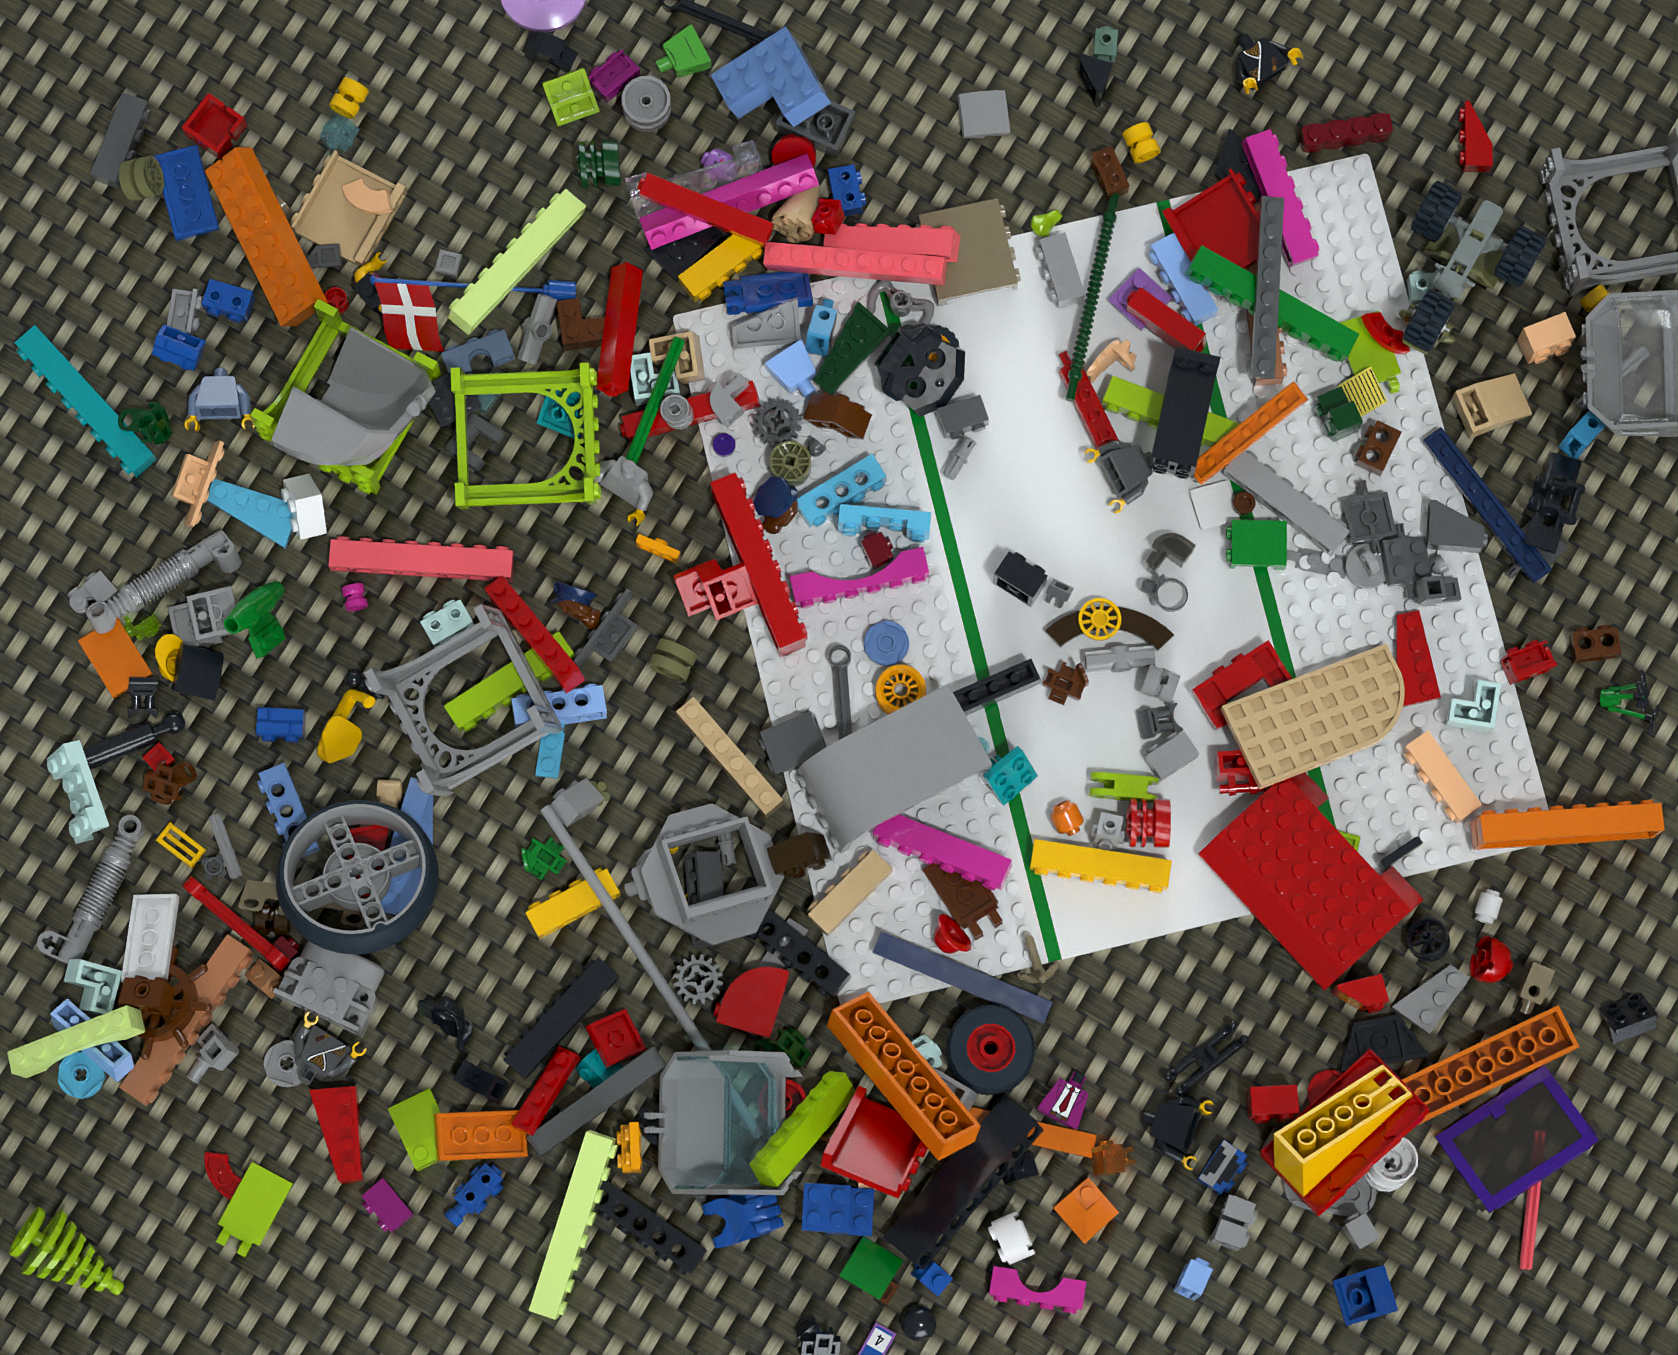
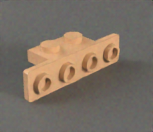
M223 441L213 442L207 461L190 454H186L171 497L191 505L184 523L186 527L195 526L201 519L202 512L200 510L202 504L209 497V484L214 481L217 474L215 467L224 455Z

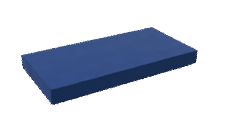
M193 145L155 155L154 157L159 162L164 175L163 194L175 240L180 241L220 230L198 146Z

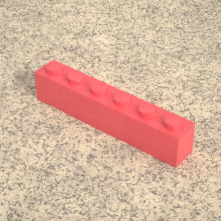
M842 223L835 235L825 234L823 247L944 257L946 262H957L961 236L950 226H941L939 229L927 225L911 228L908 225L890 227L885 224H877L876 227H869L866 224L860 223L855 224V226H847Z

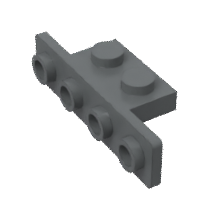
M626 589L624 593L621 592L616 597L614 607L611 611H606L602 616V623L598 629L591 631L584 648L580 647L575 653L574 663L579 669L582 668L593 651L612 664L639 628L637 624L621 614L633 598L630 590Z

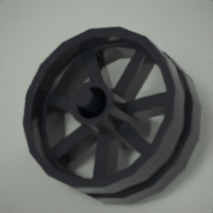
M1425 917L1418 919L1412 923L1406 935L1408 947L1413 955L1421 961H1437L1449 950L1451 942L1449 933L1443 923L1436 918ZM1430 925L1438 926L1435 931L1430 932ZM1426 926V930L1422 932L1419 931V929ZM1442 931L1444 932V939L1435 938ZM1415 934L1421 937V939L1412 942ZM1436 943L1442 944L1439 949H1435ZM1423 944L1420 952L1414 950L1413 947ZM1427 948L1432 949V953L1425 954Z

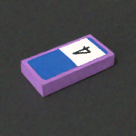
M875 1323L858 1355H885L896 1333Z

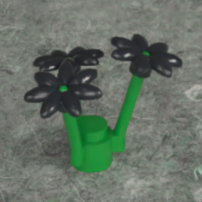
M1640 670L1641 680L1635 681V684L1618 687L1610 686L1609 689L1601 690V707H1608V712H1619L1644 719V722L1650 723L1648 733L1653 732L1656 718L1659 715V706L1657 704L1653 714L1646 713V715L1617 707V705H1621L1622 699H1634V701H1637L1636 707H1641L1642 712L1645 711L1646 706L1650 705L1648 700L1650 691L1647 688L1646 675L1643 670ZM1630 689L1638 690V692H1634V694H1621V692H1619Z

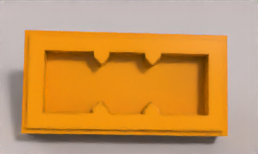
M638 534L636 539V546L676 564L681 558V551L667 546L668 543L659 538L652 540Z

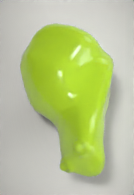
M1058 209L1047 214L1034 215L1031 220V227L1038 236L1048 237L1052 228L1062 218V215Z

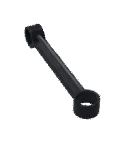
M661 0L662 8L666 12L676 13L682 11L757 43L776 33L769 30L763 31L690 0H680L675 6H668L664 3V0Z

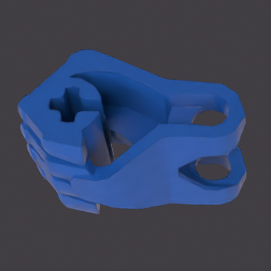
M732 1195L702 1205L704 1215L717 1214L726 1221L722 1234L713 1238L714 1247L723 1248L774 1232L783 1227L782 1218H777L781 1214V1209L779 1205L773 1206L777 1202L776 1195Z

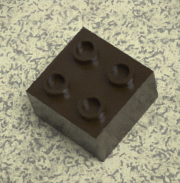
M805 832L767 848L775 875H781L785 878H801L806 875V871L811 869L813 871L820 870L826 867L827 862L832 861L824 834Z

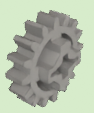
M691 955L690 962L683 959L684 966L677 965L676 968L680 973L673 975V978L678 980V982L674 983V988H680L677 995L681 996L684 994V1002L692 999L693 1005H696L697 1000H701L702 1005H705V999L707 998L710 1001H714L713 993L720 994L717 986H723V982L718 980L723 977V973L716 972L719 969V965L712 966V958H709L706 962L704 961V955H701L699 960H696L695 956ZM699 965L707 967L711 972L706 973L702 971ZM691 967L692 972L683 979L685 972ZM696 975H700V978H705L701 981V985L692 982L695 980ZM714 981L712 988L707 993H705V988L708 985V983H712ZM685 988L694 989L697 991V995L689 993Z

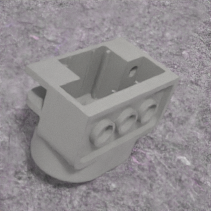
M307 941L300 957L295 958L291 962L288 970H285L284 978L279 988H275L273 993L280 1000L304 1011L310 1010V1014L315 1016L318 1014L319 1018L363 1038L378 1007L379 1000L375 992L385 971L378 964L360 955L336 953Z

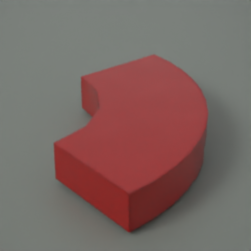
M1381 312L1367 313L1361 316L1370 335L1383 348L1399 355L1411 352L1409 346L1402 342L1403 331L1396 330L1389 325Z
M205 1152L204 1163L209 1180L219 1193L231 1200L242 1179L233 1173L229 1165V1155Z

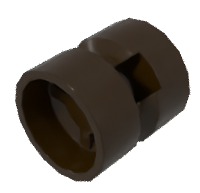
M263 905L262 910L255 913V931L260 935H269L271 932H274L275 936H289L291 923L286 916L278 914L279 906L273 909L271 905Z

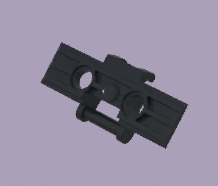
M1551 452L1543 482L1541 481V476L1535 477L1534 489L1529 498L1527 510L1534 513L1525 545L1556 554L1564 524H1576L1577 518L1575 516L1580 498L1585 493V486L1576 483L1582 461ZM1570 494L1572 496L1566 513L1560 510V504L1563 495L1568 496ZM1550 518L1554 525L1551 527L1545 526L1542 523V519Z

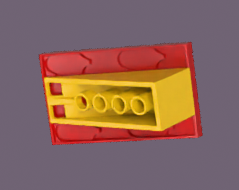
M1369 1049L1290 1124L1274 1133V1139L1260 1151V1156L1319 1217L1340 1199L1353 1184L1362 1178L1376 1162L1400 1143L1406 1134L1423 1121L1429 1113V1107Z

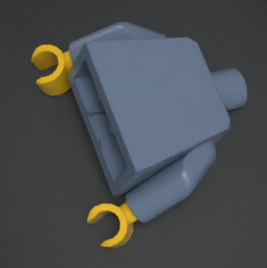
M215 369L214 376L202 378L201 385H197L189 395L187 414L190 416L185 421V428L189 431L190 423L195 422V431L200 430V423L196 420V416L198 419L241 418V415H244L242 427L245 430V422L248 420L252 421L249 394L241 384H236L235 377L227 376L226 369Z

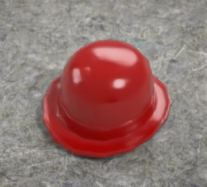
M946 914L939 915L938 926L933 933L936 946L947 954L957 951H970L972 943L966 932L959 928L955 920Z

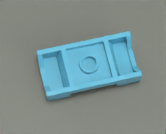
M840 504L838 532H843L842 535L853 537L856 534H861L862 525L872 530L888 527L890 531L901 532L902 529H907L906 538H911L912 542L922 543L924 540H929L931 512Z

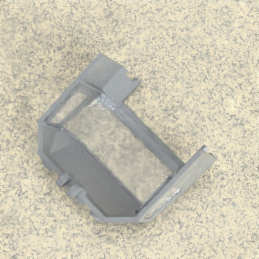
M1678 290L1607 294L1586 317V324H1582V337L1586 338V346L1582 348L1580 353L1581 358L1587 360V364L1581 365L1583 381L1587 383V392L1583 394L1584 405H1588V409L1616 436L1678 437Z

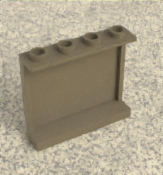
M998 198L919 215V226L927 225L939 229L941 226H950L961 236L957 262H947L945 286L933 285L938 306L946 305L947 300L1008 287H1013L1014 290L1017 289L1018 282L1021 281L1018 268L1014 269L1015 251L1013 247H1009L1008 239H1011L1009 226H1004L1003 218H1006L1004 205H999Z

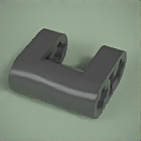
M474 413L467 415L468 448L478 434L496 445L501 442L505 435L499 429ZM456 432L444 448L455 459H457ZM468 450L469 468L479 473L485 461Z

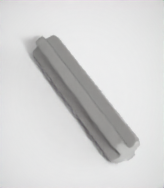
M211 815L208 819L231 879H237L242 876V872L221 815Z

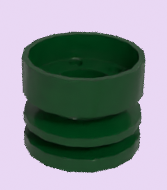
M617 139L602 140L601 150H596L594 140L590 141L591 151H586L585 141H580L577 152V169L583 189L589 187L588 178H593L594 188H597L599 177L604 178L606 187L621 186Z

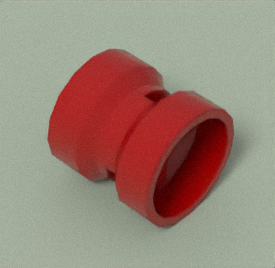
M338 287L330 288L325 293L329 305L337 308L340 314H343L349 307L346 293Z

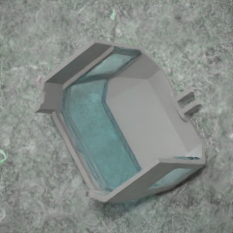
M738 1050L674 1052L660 1075L659 1113H644V1118H659V1128L647 1126L644 1128V1133H659L658 1171L672 1194L784 1195L789 1189L788 1185L793 1179H797L801 1174L798 1171H791L778 1187L763 1186L749 1165L757 1152L767 1144L770 1137L780 1129L785 1121L786 1077H803L799 1070H795L790 1064V1058L785 1052Z

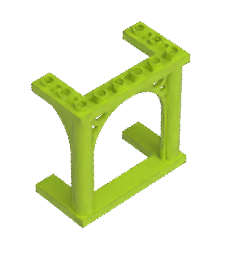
M320 299L314 305L320 326L281 393L266 410L260 411L254 408L250 415L256 431L260 433L259 436L268 442H271L292 388L295 387L306 393L310 382L338 334L346 338L349 329L352 327L342 321L337 308ZM356 329L426 370L431 382L442 377L437 361L418 351L414 358H411ZM414 420L380 457L369 464L349 466L318 465V468L329 474L331 471L338 474V479L347 484H350V482L358 485L357 488L365 494L369 495L372 492L377 495L381 488L379 481Z
M580 363L579 369L569 371L465 374L460 367L451 368V391L455 394L458 461V483H455L456 507L464 510L470 509V506L586 502L588 505H597V499H601V485L596 481V477L601 475L600 463H596V454H600L599 440H595V431H599L598 417H594V408H598V396L593 395V386L597 385V372L589 363ZM562 389H567L562 397L556 395V390L562 392ZM573 392L580 393L581 399L579 403L573 407L568 406L566 403L567 397ZM538 393L552 398L566 410L574 427L575 443L569 461L558 474L538 483L469 486L466 395ZM584 406V408L580 411V415H582V417L577 419L575 417V411ZM583 433L584 438L578 439L577 435ZM578 454L584 455L581 459L586 464V467L576 461ZM572 466L579 467L583 471L584 477L582 480L577 481L570 476L569 469ZM565 476L571 484L565 485L566 482L559 484V479Z

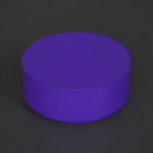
M722 433L715 437L713 449L718 456L729 457L734 453L736 444L731 435Z

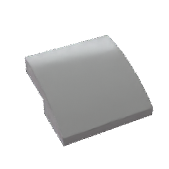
M1005 90L963 93L957 96L963 138L1007 136L1011 133Z

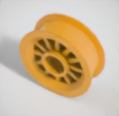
M895 665L887 668L879 676L876 683L877 702L887 714L902 708L899 707L900 702L903 703V706H906V700L912 703L926 696L924 678L916 669L907 665ZM903 675L902 680L899 681L898 676ZM906 676L910 678L907 682H905ZM899 686H903L907 689V694L898 696L894 690ZM895 700L897 701L896 706L892 705Z

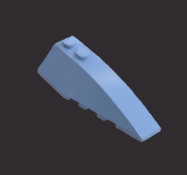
M411 777L401 811L419 824L433 845V795L422 792L417 784L419 779ZM394 831L390 848L407 842V840ZM399 857V858L396 859V861H397V862H402V861H404L406 858H405V857ZM421 867L392 878L389 891L380 902L385 913L397 915L409 904L419 885Z

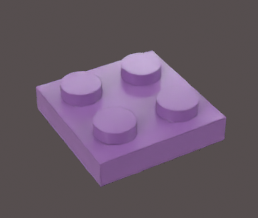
M1138 268L1109 298L1108 302L1142 331L1146 326L1127 311L1126 300L1131 292H1137L1142 287L1166 305L1172 300V297L1142 269Z

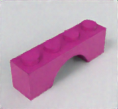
M993 1266L989 1296H993V1301L1007 1303V1299L1016 1300L1017 1305L1030 1306L1031 1302L1040 1304L1039 1308L1053 1310L1055 1306L1063 1308L1062 1312L1076 1314L1077 1310L1081 1311L1083 1308L1087 1281L1063 1278L1053 1290L1039 1293L1029 1290L1022 1284L1017 1270Z

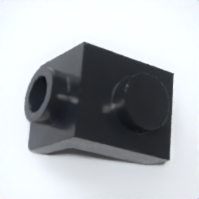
M1033 1153L1023 1154L1002 1178L1004 1185L1039 1175ZM1005 1163L999 1166V1171L1002 1170Z

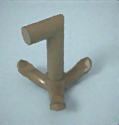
M1024 932L1022 938L1028 949L1034 969V976L1017 973L1016 977L1027 983L1044 984L1054 975L1059 962L1055 960L1045 971L1042 967L1033 936L1029 932Z

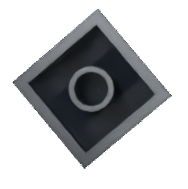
M1080 54L1076 70L1097 108L1101 105L1113 63Z

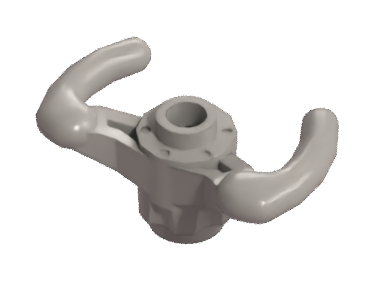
M880 280L870 292L867 309L872 314L876 311L877 297L883 291L890 300V309L895 316L904 317L911 311H924L925 316L919 324L925 323L926 325H929L933 318L935 306L930 300H917L910 293L896 290L890 281Z

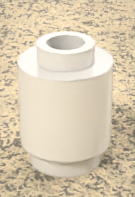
M1486 889V893H1480L1474 912L1476 914L1475 920L1493 925L1494 920H1497L1503 901L1499 897V892Z

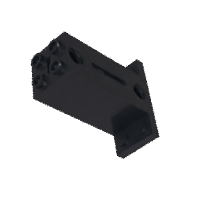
M1178 347L1175 348L1148 467L1153 469V472L1158 474L1174 473L1176 477L1181 479L1193 478L1221 357Z

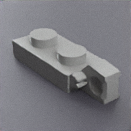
M1298 548V552L1287 550V560L1296 562L1295 568L1323 575L1337 572L1343 579L1346 576L1345 563L1347 558L1345 556L1334 554L1335 558L1329 564H1325L1321 560L1322 551L1307 548ZM1304 555H1308L1307 563L1311 566L1309 569H1302L1299 565V560Z

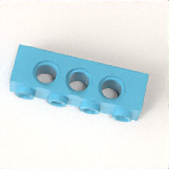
M871 454L797 498L798 511L809 528L813 525L818 527L827 521L826 517L833 513L834 515L839 514L840 504L848 505L851 502L856 504L866 497L865 494L871 490L876 492L883 488L887 476L874 455ZM861 476L865 477L868 481L862 486L855 482V479ZM840 488H844L848 491V494L845 497H839L835 492ZM819 500H826L829 505L825 509H820L816 503Z

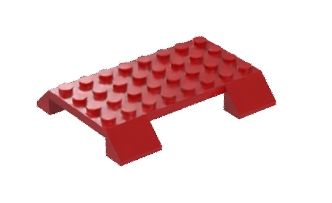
M1304 772L1273 784L1224 828L1198 855L1325 991L1424 899L1393 866L1380 876L1318 810L1329 797Z

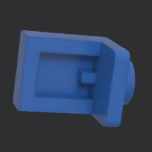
M931 1261L924 1270L915 1265L914 1270L911 1272L914 1278L919 1280L936 1296H939L953 1279L934 1261Z

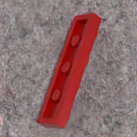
M560 1046L558 1047L511 1123L515 1129L531 1136L534 1135L580 1060L578 1054Z

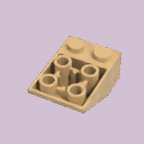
M1515 373L1470 385L1455 391L1452 397L1469 439L1532 415Z

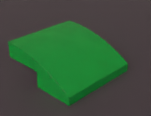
M863 1236L841 1272L840 1277L880 1300L904 1260Z

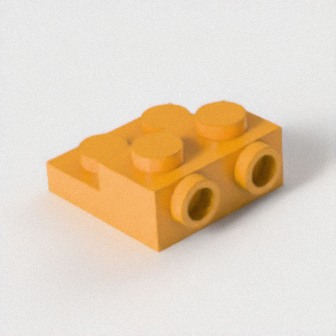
M629 1122V1125H621V1131H617V1145H622V1154L617 1155L618 1168H622L623 1174L642 1173L639 1122Z

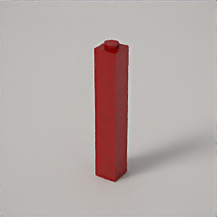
M647 173L645 178H641L637 190H640L639 195L641 198L763 247L767 246L774 229V224L770 221L650 173Z
M628 262L613 267L610 276L596 385L598 390L610 397H615L628 391L643 270Z
M753 380L748 381L750 385L734 398V401L743 411L761 407L757 388ZM711 392L686 398L694 412V419L689 426L718 419L710 404ZM660 407L647 438L675 430L663 419ZM645 410L622 416L621 432L623 437L627 436L630 442L633 441Z

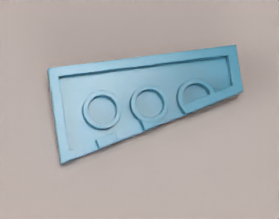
M214 479L209 489L210 493L207 502L286 549L292 533L290 519H293L287 502Z

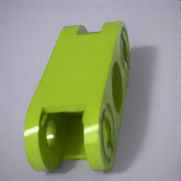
M1108 772L1090 773V781L1104 783V788H1090L1089 797L1121 801L1136 799L1137 802L1146 799L1147 803H1153L1155 799H1158L1157 796L1147 794L1148 786L1159 784V778Z

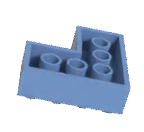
M786 26L711 74L728 108L738 119L774 97L783 115L795 127L831 104L796 38Z

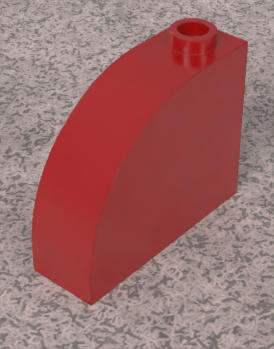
M759 967L741 974L728 987L722 1003H717L713 1015L717 1017L716 1022L771 1038L790 971L777 967Z

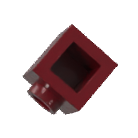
M871 532L863 537L864 540L861 541V548L872 570L893 561V554L891 552L893 545L888 536L884 537L882 532L877 534L876 532Z
M281 936L273 946L290 959V962L280 971L269 960L267 961L281 974L289 968L295 958L301 955L297 951L299 945L291 937L286 940Z

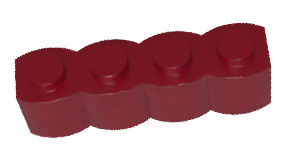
M1377 113L1369 118L1357 116L1347 121L1332 120L1324 125L1320 123L1308 124L1301 129L1299 138L1303 152L1315 153L1323 148L1334 150L1345 145L1360 146L1368 141L1373 143L1384 142L1390 138L1393 127L1390 114Z

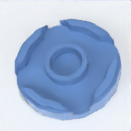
M888 620L878 622L872 625L865 634V653L877 665L885 667L896 665L908 653V635L905 629L896 622Z

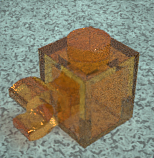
M1113 1140L1099 1142L1100 1146L1091 1148L1094 1176L1126 1172L1125 1165L1128 1166L1136 1163V1160H1129L1127 1158V1153L1135 1151L1134 1148H1123V1144H1114Z

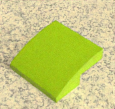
M584 68L541 82L557 126L600 112Z

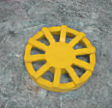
M1094 598L1082 606L1078 616L1079 627L1083 634L1095 641L1107 640L1118 632L1121 625V613L1112 601L1105 598ZM1101 602L1100 609L1096 610L1093 603ZM1104 603L1111 606L1107 611L1103 610ZM1089 605L1093 610L1092 614L1085 611ZM1114 609L1117 616H1109L1108 614ZM1082 615L1091 617V619L1082 621ZM1117 619L1116 626L1109 623V620ZM1091 623L1092 625L1086 630L1083 624ZM1106 626L1114 629V631L1109 634ZM1094 627L1097 628L1095 636L1089 633ZM1100 629H1103L1106 636H1099Z

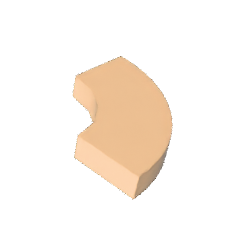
M362 178L342 186L346 198L359 210L373 215L393 212L390 195L386 189L380 191L371 190Z

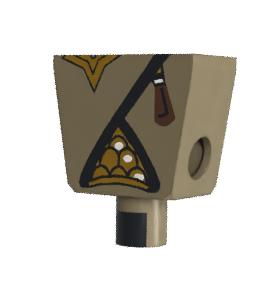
M1532 961L1529 962L1517 996L1522 997L1517 1011L1531 1015L1535 1003L1542 1004L1555 970ZM1535 985L1537 991L1535 995H1530L1528 991L1531 986Z

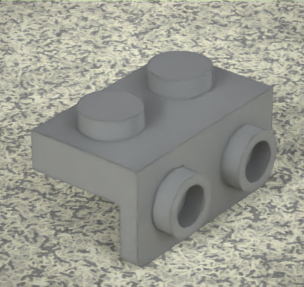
M172 289L167 326L194 336V331L199 329L200 319L197 318L198 309H202L203 296H200L198 289H193V291Z

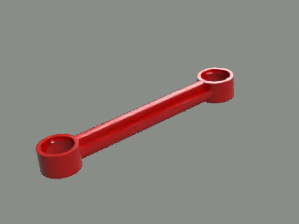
M192 876L182 885L187 892L200 901L280 971L290 962V959L269 943Z

